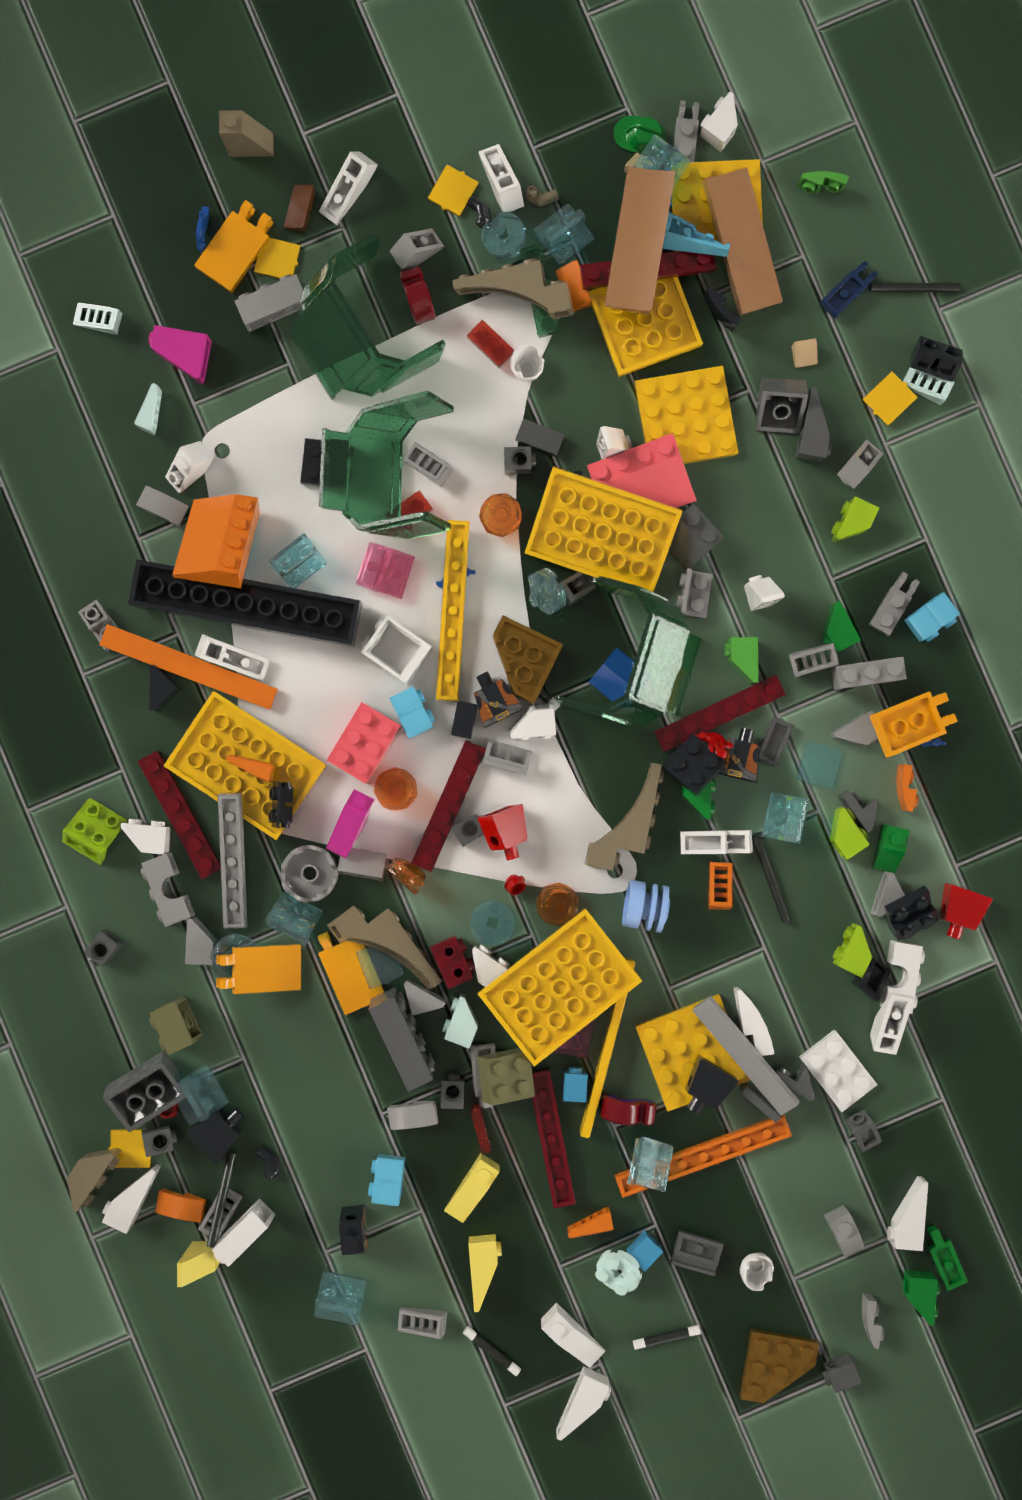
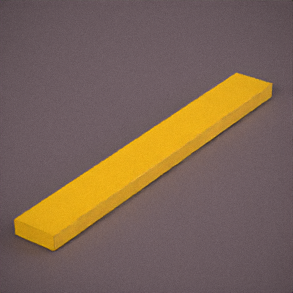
M447 520L436 700L459 701L470 521Z
M625 957L626 961L634 970L636 964L635 961L631 958ZM627 994L615 1002L611 1009L580 1127L581 1137L589 1138L591 1135Z

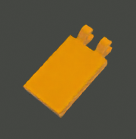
M247 200L241 205L238 214L234 211L230 213L194 265L196 269L231 293L234 292L270 239L266 233L274 223L271 220L272 218L266 213L261 215L256 227L249 223L248 220L256 210L253 208V204Z
M929 691L869 716L886 758L947 733L945 726L958 722L954 713L943 717L939 715L936 706L949 701L946 692L932 697Z
M328 931L318 936L319 942L324 949L318 954L345 1015L370 1005L371 998L385 992L365 945L348 941L333 945Z
M300 944L232 947V954L216 955V964L220 966L232 965V977L216 978V987H219V989L232 988L233 994L301 990Z

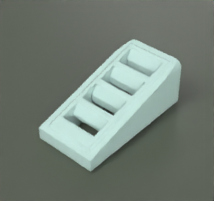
M78 303L73 325L118 335L122 313L116 308ZM86 310L85 320L80 321L82 311ZM91 312H95L93 321L89 322ZM99 313L102 314L101 323H97ZM107 315L110 316V320H109V324H108V325L105 324V323H106V319H107Z
M909 368L903 380L911 391L938 405L945 402L955 383L954 381L952 382L913 368ZM914 374H917L919 376L915 384L910 383ZM923 378L927 379L923 387L919 386ZM931 382L935 383L932 390H928ZM941 386L943 387L941 393H936L939 387Z
M153 383L134 423L140 430L155 436L162 390Z

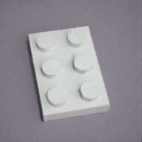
M836 1030L831 1031L799 1056L841 1112L877 1086L876 1082Z

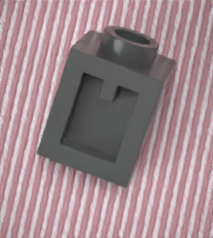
M865 1110L845 1120L862 1152L882 1142L874 1122Z

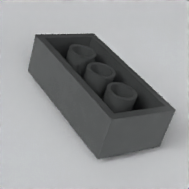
M396 987L371 998L369 1011L409 1092L433 1080L434 1065L436 1063L431 1052H426L424 1046L426 1042L422 1033H417L416 1020L412 1016V1012L408 1013L405 1005L407 1002L403 993H398Z

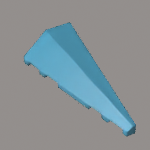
M669 212L662 249L728 256L729 243L724 245L714 240V235L710 233L705 235L697 231L695 225Z

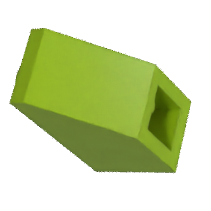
M856 496L850 502L846 501L841 510L843 514L841 521H836L831 533L834 535L831 541L838 542L870 529L879 507Z
M838 807L835 809L829 841L840 857L848 860L870 844L866 840L868 835L863 828H858L854 823L856 818L848 808Z
M852 923L851 927L848 926L844 931V941L841 947L838 946L833 954V959H835L833 963L863 978L872 955L862 927Z

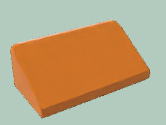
M577 260L555 270L558 280L567 282L570 288L574 312L591 306L588 290L582 289L580 266Z

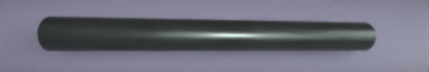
M870 283L869 290L870 292H960L961 284Z
M761 835L753 837L752 840L782 923L788 922L791 919Z
M227 1153L207 1247L214 1248L217 1243L237 1154Z

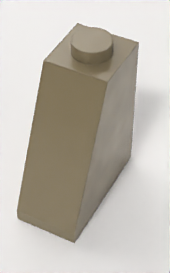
M242 110L219 111V134L229 157L274 156L273 132Z

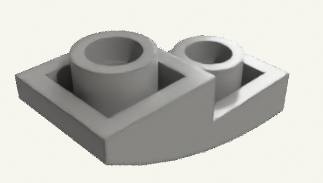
M145 486L135 505L177 527L180 525L189 507L148 486Z
M97 599L78 611L99 643L107 624L117 627ZM103 647V649H104L105 651H109V650H110V649H108V648H106V647Z
M415 1101L412 1104L390 1105L387 1108L391 1130L419 1128L439 1123L435 1101Z
M863 1293L862 1319L864 1328L873 1347L879 1349L880 1341L884 1339V1328L879 1320L875 1318L879 1313V1304L872 1294Z

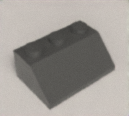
M165 1051L160 1052L106 1085L103 1095L104 1101L128 1132L133 1131L188 1097L179 1072Z

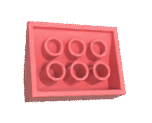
M673 433L587 465L593 480L675 508L697 501Z

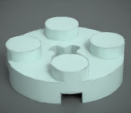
M607 1250L600 1256L597 1262L595 1276L618 1295H626L627 1292L635 1290L642 1278V1272L640 1273L639 1271L640 1265L627 1252L618 1250L617 1253H610L611 1250Z

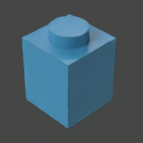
M571 1066L569 1070L564 1069L563 1101L586 1102L588 1074L582 1067Z
M646 1230L626 1249L627 1253L638 1261L640 1268L644 1272L663 1253L661 1244Z

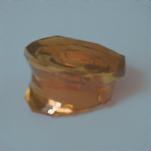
M507 493L494 494L487 498L479 512L480 521L486 532L494 536L505 537L517 530L522 520L520 503Z
M395 767L378 776L374 793L382 807L389 810L406 809L417 797L416 780L406 770Z
M395 858L393 863L385 864L384 866L411 893L415 895L419 893V888L424 884L426 876L418 866L399 858Z
M561 883L544 886L536 899L538 914L547 924L563 926L577 915L578 896L573 889Z

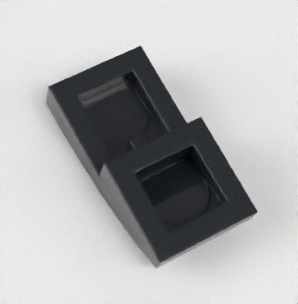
M708 286L704 294L706 304L714 316L727 329L733 332L741 318L724 307L727 297Z

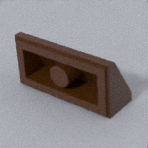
M294 185L284 229L306 234L316 194L315 186Z

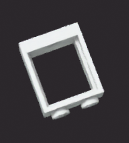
M387 615L385 619L380 618L374 627L376 632L373 636H368L361 645L363 648L361 653L407 685L433 648ZM390 626L420 646L402 673H399L371 653Z
M259 1198L220 1237L212 1249L215 1258L220 1263H225L229 1267L269 1227L275 1213Z

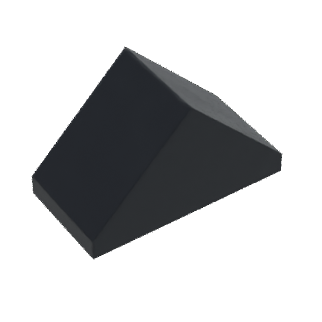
M150 665L149 710L160 711L182 689L161 668Z
M873 956L863 978L856 976L851 983L874 1001H878L891 970Z

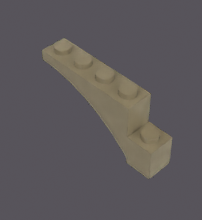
M528 259L520 265L507 264L502 266V269L494 271L486 269L477 275L464 274L459 276L458 279L452 280L453 288L458 295L472 293L505 294L533 303L548 312L552 320L574 315L570 288L567 282L558 280L551 282L547 286L544 267L540 260Z
M650 763L643 788L625 817L601 839L594 843L589 842L585 865L613 870L614 866H618L620 858L617 848L643 854L645 849H649L651 836H648L649 827L653 828L655 822V814H652L653 807L658 805L660 797L657 787L658 783H662L664 777V770H661V764Z
M352 906L327 925L340 943L348 941L366 945L393 957L418 977L428 990L442 982L437 969L430 966L423 950L416 947L412 941V935L402 928L398 916L393 911H390L389 908L367 923L363 912Z

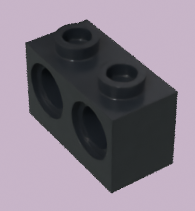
M920 336L911 354L910 368L953 382L963 363V350Z

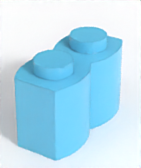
M943 592L913 612L904 621L919 642L925 639L929 642L939 635L937 631L944 626L947 629L956 623L957 620L955 618L960 613Z
M413 686L389 698L409 739L433 728L432 723L435 722V719L430 709L425 711L422 702L426 700L420 689L415 690Z
M378 1154L377 1160H372L371 1173L375 1174L374 1183L370 1182L368 1196L372 1197L371 1203L399 1206L405 1157Z

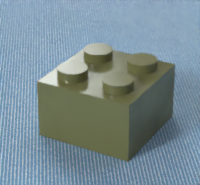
M185 995L149 1013L151 1016L149 1018L150 1024L154 1030H157L160 1036L159 1044L168 1055L194 1044L203 1036Z
M520 1048L477 1056L483 1102L494 1106L535 1097L531 1062Z

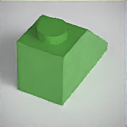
M758 637L729 638L728 643H724V656H728V662L750 684L758 683Z

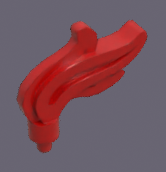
M699 732V734H694L701 741L709 742V751L712 753L715 751L719 757L726 758L727 751L724 748L730 749L733 747L732 742H727L718 733Z

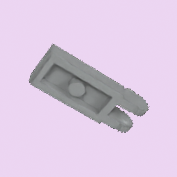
M680 101L675 125L671 163H689L695 160L699 120H697L699 112L698 102H694L692 106V119L684 118L686 101Z
M905 572L899 576L894 586L889 589L869 623V626L886 636H890L920 581L915 579L910 583L906 593L899 590L907 579L908 574Z

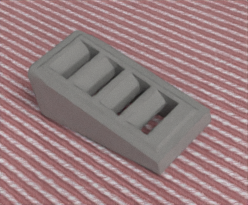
M414 442L402 459L440 487L444 485L453 472V468L449 463L417 442ZM421 451L422 453L417 459V461L413 462V459L416 457L418 452ZM428 456V457H429L428 460H427L426 463L423 465V467H421V464L423 463V461L425 460V458ZM436 462L431 472H428L433 463Z
M834 643L788 654L795 677L839 665ZM825 650H828L831 662H826ZM819 652L822 664H817L815 653ZM807 655H810L813 666H808ZM800 657L804 666L802 669L799 668L797 658Z
M230 1188L227 1198L234 1201V1204L232 1205L226 1201L225 1208L230 1211L228 1213L223 1212L222 1218H224V1221H221L218 1239L243 1197ZM217 1197L198 1228L199 1231L208 1236Z
M399 1308L398 1331L435 1339H441L446 1332L447 1311ZM407 1315L411 1316L410 1325H407ZM417 1317L420 1318V1319H419V1326H416V1318H417ZM426 1319H429L428 1327H425Z

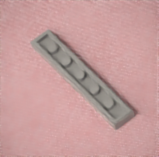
M242 793L218 794L223 928H246L248 926Z
M711 996L693 1008L692 1011L780 1115H783L799 1104L800 1101Z

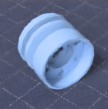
M630 879L625 896L622 926L638 929L641 919L645 920V930L650 931L654 921V931L661 933L669 914V886L662 885L658 895V885L653 884L650 893H646L645 882Z

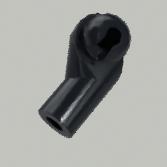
M473 195L467 205L477 212L478 219H476V225L484 229L491 221L490 208Z
M262 1145L256 1155L265 1161V1177L272 1180L280 1172L279 1157Z

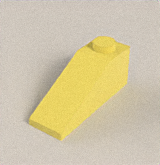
M480 1153L444 1211L463 1223L497 1177L500 1165Z
M496 1234L469 1237L474 1312H479L498 1265V1256H502L501 1242L496 1241Z
M192 1241L178 1261L177 1287H183L217 1269L220 1262L215 1258L212 1251L213 1248L207 1247V1241Z

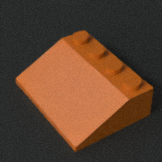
M232 494L193 500L172 576L174 578L241 588L260 516L258 498Z

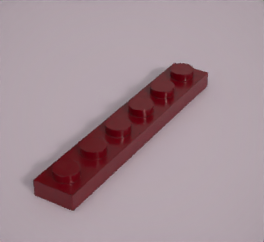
M684 251L662 253L657 280L715 272L714 255ZM612 261L580 265L582 289L607 287Z
M777 675L660 728L654 731V734L664 752L684 743L692 734L710 731L786 694Z
M465 740L412 859V864L432 872L486 751L485 748Z
M155 751L137 761L201 879H205L221 870V863L172 773L164 767L166 762L161 753Z
M550 1068L533 1071L535 1097H532L553 1208L574 1205L576 1201Z

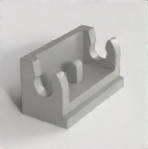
M489 740L483 764L526 775L532 751Z
M352 848L346 859L340 856L337 871L343 875L383 881L387 854Z

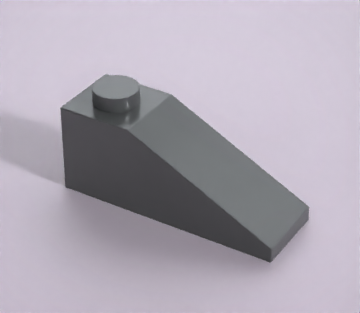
M811 387L808 391V399L795 458L822 463L826 457L830 456L832 443H829L830 433L817 388Z

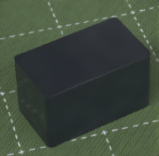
M462 701L457 702L451 731L452 736L466 739L472 738L478 708L476 704Z

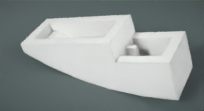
M752 830L680 832L681 854L753 852Z
M733 987L740 1031L744 1036L750 1035L751 1044L761 1056L774 1054L768 1029L759 1011L739 987Z

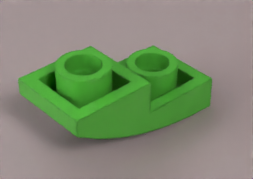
M829 171L807 172L802 174L797 187L810 194H818L821 187H825L827 191L832 193H842L849 176Z

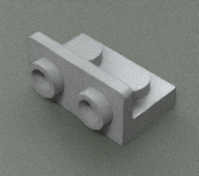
M687 568L685 574L681 573L679 587H683L682 596L678 595L676 609H679V615L706 619L713 574L692 571L690 568Z

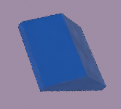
M616 648L589 683L621 710H624L651 675Z

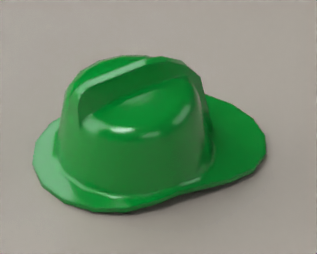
M626 116L619 120L614 128L613 136L615 142L620 148L627 151L651 156L659 153L666 143L664 128L652 117Z

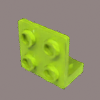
M89 798L63 829L62 842L101 865L106 859L107 848L122 830L121 823H127V820L92 798Z

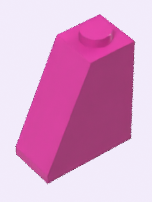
M154 325L153 332L149 334L148 343L155 354L199 384H204L212 343L207 334Z
M355 789L353 790L343 807L326 849L345 859L348 857L367 823L375 799Z

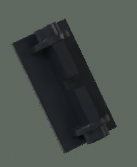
M273 782V786L270 787L269 798L272 800V809L269 810L268 818L269 823H272L271 827L279 828L281 823V828H290L293 807H284V804L293 803L294 787H291V782H282V787L281 782Z

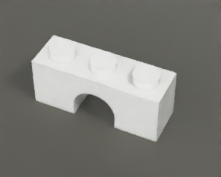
M890 940L887 962L900 966L903 976L896 985L885 984L881 994L880 1007L890 992L910 995L914 997L909 1014L913 1013V1008H916L918 1001L917 995H915L916 988L921 982L920 964H923L925 958L923 946Z

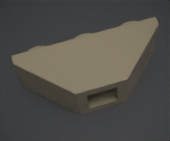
M114 1148L90 1152L79 1159L67 1177L72 1208L75 1212L79 1211L83 1206L87 1208L95 1198L93 1195L95 1189H100L107 1180L105 1175L108 1170L112 1171L120 1161L117 1157L122 1151L121 1149Z

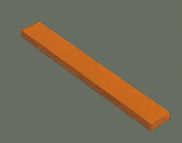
M107 624L99 644L100 646L150 665H155L163 670L269 710L278 691L277 688L109 624Z
M783 1114L777 1123L770 1118L620 1172L615 1174V1178L622 1198L792 1137V1134Z

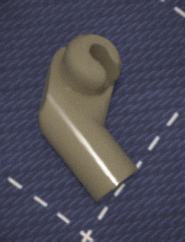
M529 186L525 191L528 202L539 207H544L559 200L555 189L543 194L535 186Z

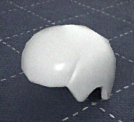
M529 343L517 347L510 360L511 370L522 381L536 380L542 374L544 359L539 353V348Z
M758 1252L747 1255L742 1260L739 1270L744 1284L752 1291L764 1290V1284L772 1281L774 1266L768 1256Z

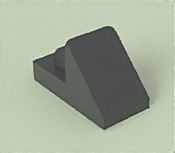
M844 791L839 794L838 798L846 809L848 808L853 813L858 826L863 828L866 833H870L873 830L878 800L871 799L860 806L859 804L862 802L855 792Z
M801 1063L793 1078V1073L784 1067H781L780 1070L776 1067L772 1068L788 1088L813 1102L815 1097L808 1069L804 1063Z

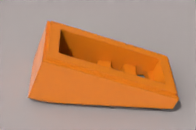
M227 755L226 760L264 781L272 782L276 766L273 763L236 755Z
M710 862L708 909L731 910L733 863ZM715 870H726L727 874H715ZM714 879L727 880V883H714ZM714 889H727L726 893L714 892ZM714 898H726V902H714Z
M605 1207L568 1226V1237L571 1239L612 1231L613 1224L610 1209Z

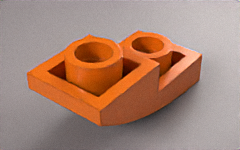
M898 764L896 783L899 803L902 811L913 812V808L917 807L919 796L916 795L917 790L909 788V784H912L914 779L913 766Z
M163 1188L158 1191L155 1213L185 1221L202 1222L207 1199L190 1193L181 1195Z

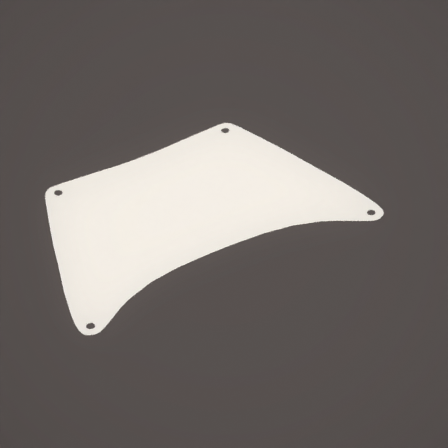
M546 280V285L549 286L553 281ZM491 293L435 317L434 320L422 323L374 347L336 363L222 422L205 435L202 443L214 458L204 474L209 498L232 494L258 498L260 516L243 579L360 600L363 603L355 647L231 625L234 646L270 659L263 681L237 671L236 673L278 689L270 710L238 698V707L327 764L292 817L290 828H285L282 834L327 845L343 807L355 789L375 800L367 823L353 848L387 854V859L411 863L465 740L485 749L487 748L488 741L493 740L531 750L532 755L527 774L483 764V755L452 827L473 814L479 817L505 806L523 804L528 838L525 842L516 845L519 858L507 861L504 850L492 851L484 835L462 847L451 828L434 867L505 882L509 876L518 875L524 877L526 885L564 891L596 894L617 893L627 890L630 879L635 880L637 874L636 862L628 850L617 848V853H620L618 864L623 869L620 877L612 878L608 875L607 869L585 865L589 842H596L612 829L593 807L578 785L555 735H551V738L539 739L538 737H529L526 741L511 739L510 728L532 704L516 697L523 710L487 728H484L479 709L477 708L472 738L466 739L451 735L458 701L436 700L443 588H439L436 585V581H441L444 577L447 520L470 521L467 568L476 571L475 574H469V577H466L459 701L477 705L474 692L482 688L476 677L487 671L493 682L503 679L511 690L492 636L502 615L529 627L519 544L516 503L517 474L505 475L504 447H518V442L515 439L523 421L528 391L532 381L525 382L518 379L512 372L510 360L513 352L520 345L529 343L537 346L540 355L543 356L559 318L552 320L548 312L537 308L533 303L505 294ZM305 438L349 441L350 447H353L354 452L353 460L348 463V469H351L350 483H346V489L300 483ZM414 442H417L449 463L453 468V472L442 487L402 460ZM220 443L228 445L230 449L229 455L223 459L218 458L214 452L215 447ZM421 451L418 452L416 457L413 459V462L417 461V459L422 453ZM428 456L425 458V460H424L423 463L421 464V467H423V465H424V464L426 463V461L428 460V458H429ZM436 462L433 463L428 472H431ZM387 615L433 648L407 685L361 653L363 650L361 645L368 636H373L376 632L374 629L376 623L380 618L385 619ZM390 626L371 653L399 673H402L420 646ZM414 686L415 690H421L426 700L422 702L425 711L430 709L435 722L432 723L433 728L409 739L389 698ZM538 696L534 705L545 704V702ZM361 702L402 726L368 784L363 783L326 761ZM469 822L465 825L464 830L466 834L474 835L477 833V826Z

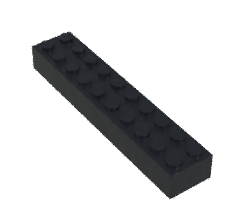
M136 559L128 604L133 607L355 647L363 605L360 600L243 579L241 588L174 578L172 574L175 566Z

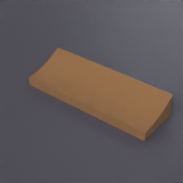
M628 167L604 307L649 315L652 311L676 171Z
M748 168L705 178L703 187L718 242L724 245L730 244L728 256L722 257L738 316L782 303L781 292Z

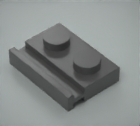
M679 1229L670 1262L676 1266L715 1276L724 1244L721 1241Z

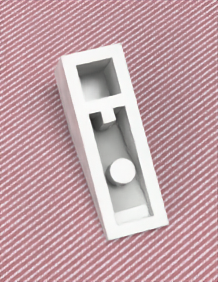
M497 144L479 151L483 167L503 214L524 207L520 184L500 145Z
M350 152L319 212L338 225L368 185L378 164L361 152Z
M607 426L600 427L596 445L601 459L632 448L629 435L625 436L622 429Z
M762 575L749 578V582L744 585L751 611L773 606L785 597L784 592L770 577L762 578Z
M202 634L195 652V656L262 681L270 663V659Z
M890 992L875 1016L870 1032L874 1051L897 1054L913 1004V996Z
M156 1164L118 1194L112 1202L108 1201L102 1211L105 1214L102 1223L127 1234L134 1225L161 1165Z
M917 1176L892 1217L891 1226L887 1229V1238L895 1249L923 1251L928 1182L922 1176Z
M557 1302L541 1318V1329L560 1347L589 1368L605 1352V1349Z
M583 1366L556 1428L558 1440L564 1439L601 1408L604 1400H608L611 1393L608 1377Z

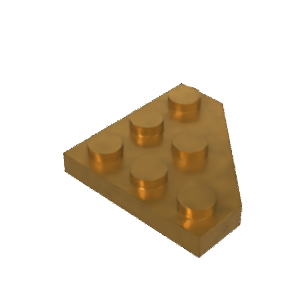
M502 615L492 636L514 696L534 705L563 644Z
M751 1328L740 1398L742 1400L764 1403L816 1366L819 1348L818 1340Z

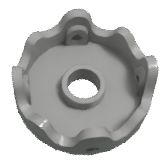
M305 845L292 850L281 866L283 889L302 902L323 899L330 894L337 883L339 873L336 860L331 853L320 846ZM307 867H313L316 870V877L312 880L307 879L304 875Z

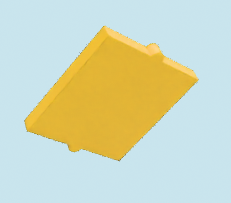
M446 165L428 196V200L442 207L443 211L448 210L460 217L479 182L465 175L464 171L460 172Z
M270 238L258 254L254 273L279 279L285 275H294L295 268L299 265L297 260L301 246Z
M891 372L863 398V401L873 410V415H877L888 426L918 397L907 387L906 382H902Z
M127 1129L111 1130V1146L108 1150L114 1148L122 1150L117 1157L120 1161L115 1168L151 1167V1156L146 1157L142 1138V1130L146 1129H134L131 1132H128Z

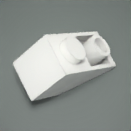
M729 92L725 98L720 97L714 106L715 111L713 114H707L700 125L702 127L700 137L720 152L734 136L738 125L734 94L732 92Z
M201 441L179 448L165 478L178 493H181L207 471L214 456Z
M553 703L530 705L510 728L511 739L526 741L529 737L548 739L551 738V735H556Z
M129 819V823H121L122 830L140 852L154 854L169 853L171 827L165 826V822L151 821V825L142 824L143 820Z
M475 944L472 949L478 983L484 987L505 972L511 965L501 957L498 960L491 955L492 951L482 944L480 947Z

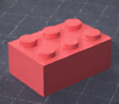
M361 702L326 761L363 783L368 784L402 726Z

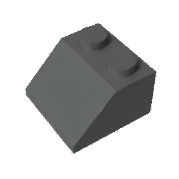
M761 377L757 397L755 430L800 434L808 399L806 380Z
M692 504L681 514L668 551L687 570V568L693 567L717 545L724 536Z

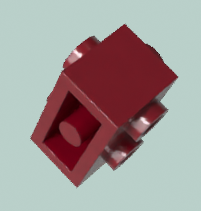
M455 934L430 946L448 989L474 978L473 972L476 969L472 959H467L464 954L467 948L462 937L458 939ZM448 947L452 948V949H453V952H452V953L447 952V951H446V948H448ZM460 968L463 972L457 973L455 969Z

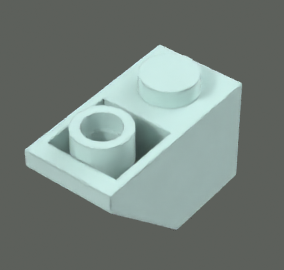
M461 993L459 999L454 998L450 1010L454 1011L451 1020L446 1019L442 1032L446 1033L445 1040L470 1049L478 1028V1022L465 994Z

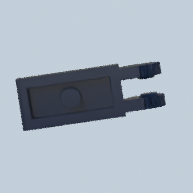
M866 261L854 271L852 270L820 301L819 304L834 319L878 275L876 271L871 272L864 281L858 276L867 268L868 263Z

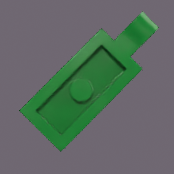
M934 1224L926 1227L933 1242L932 1245L927 1247L945 1289L949 1291L968 1283L951 1240L949 1238L943 1240L939 1229H936Z

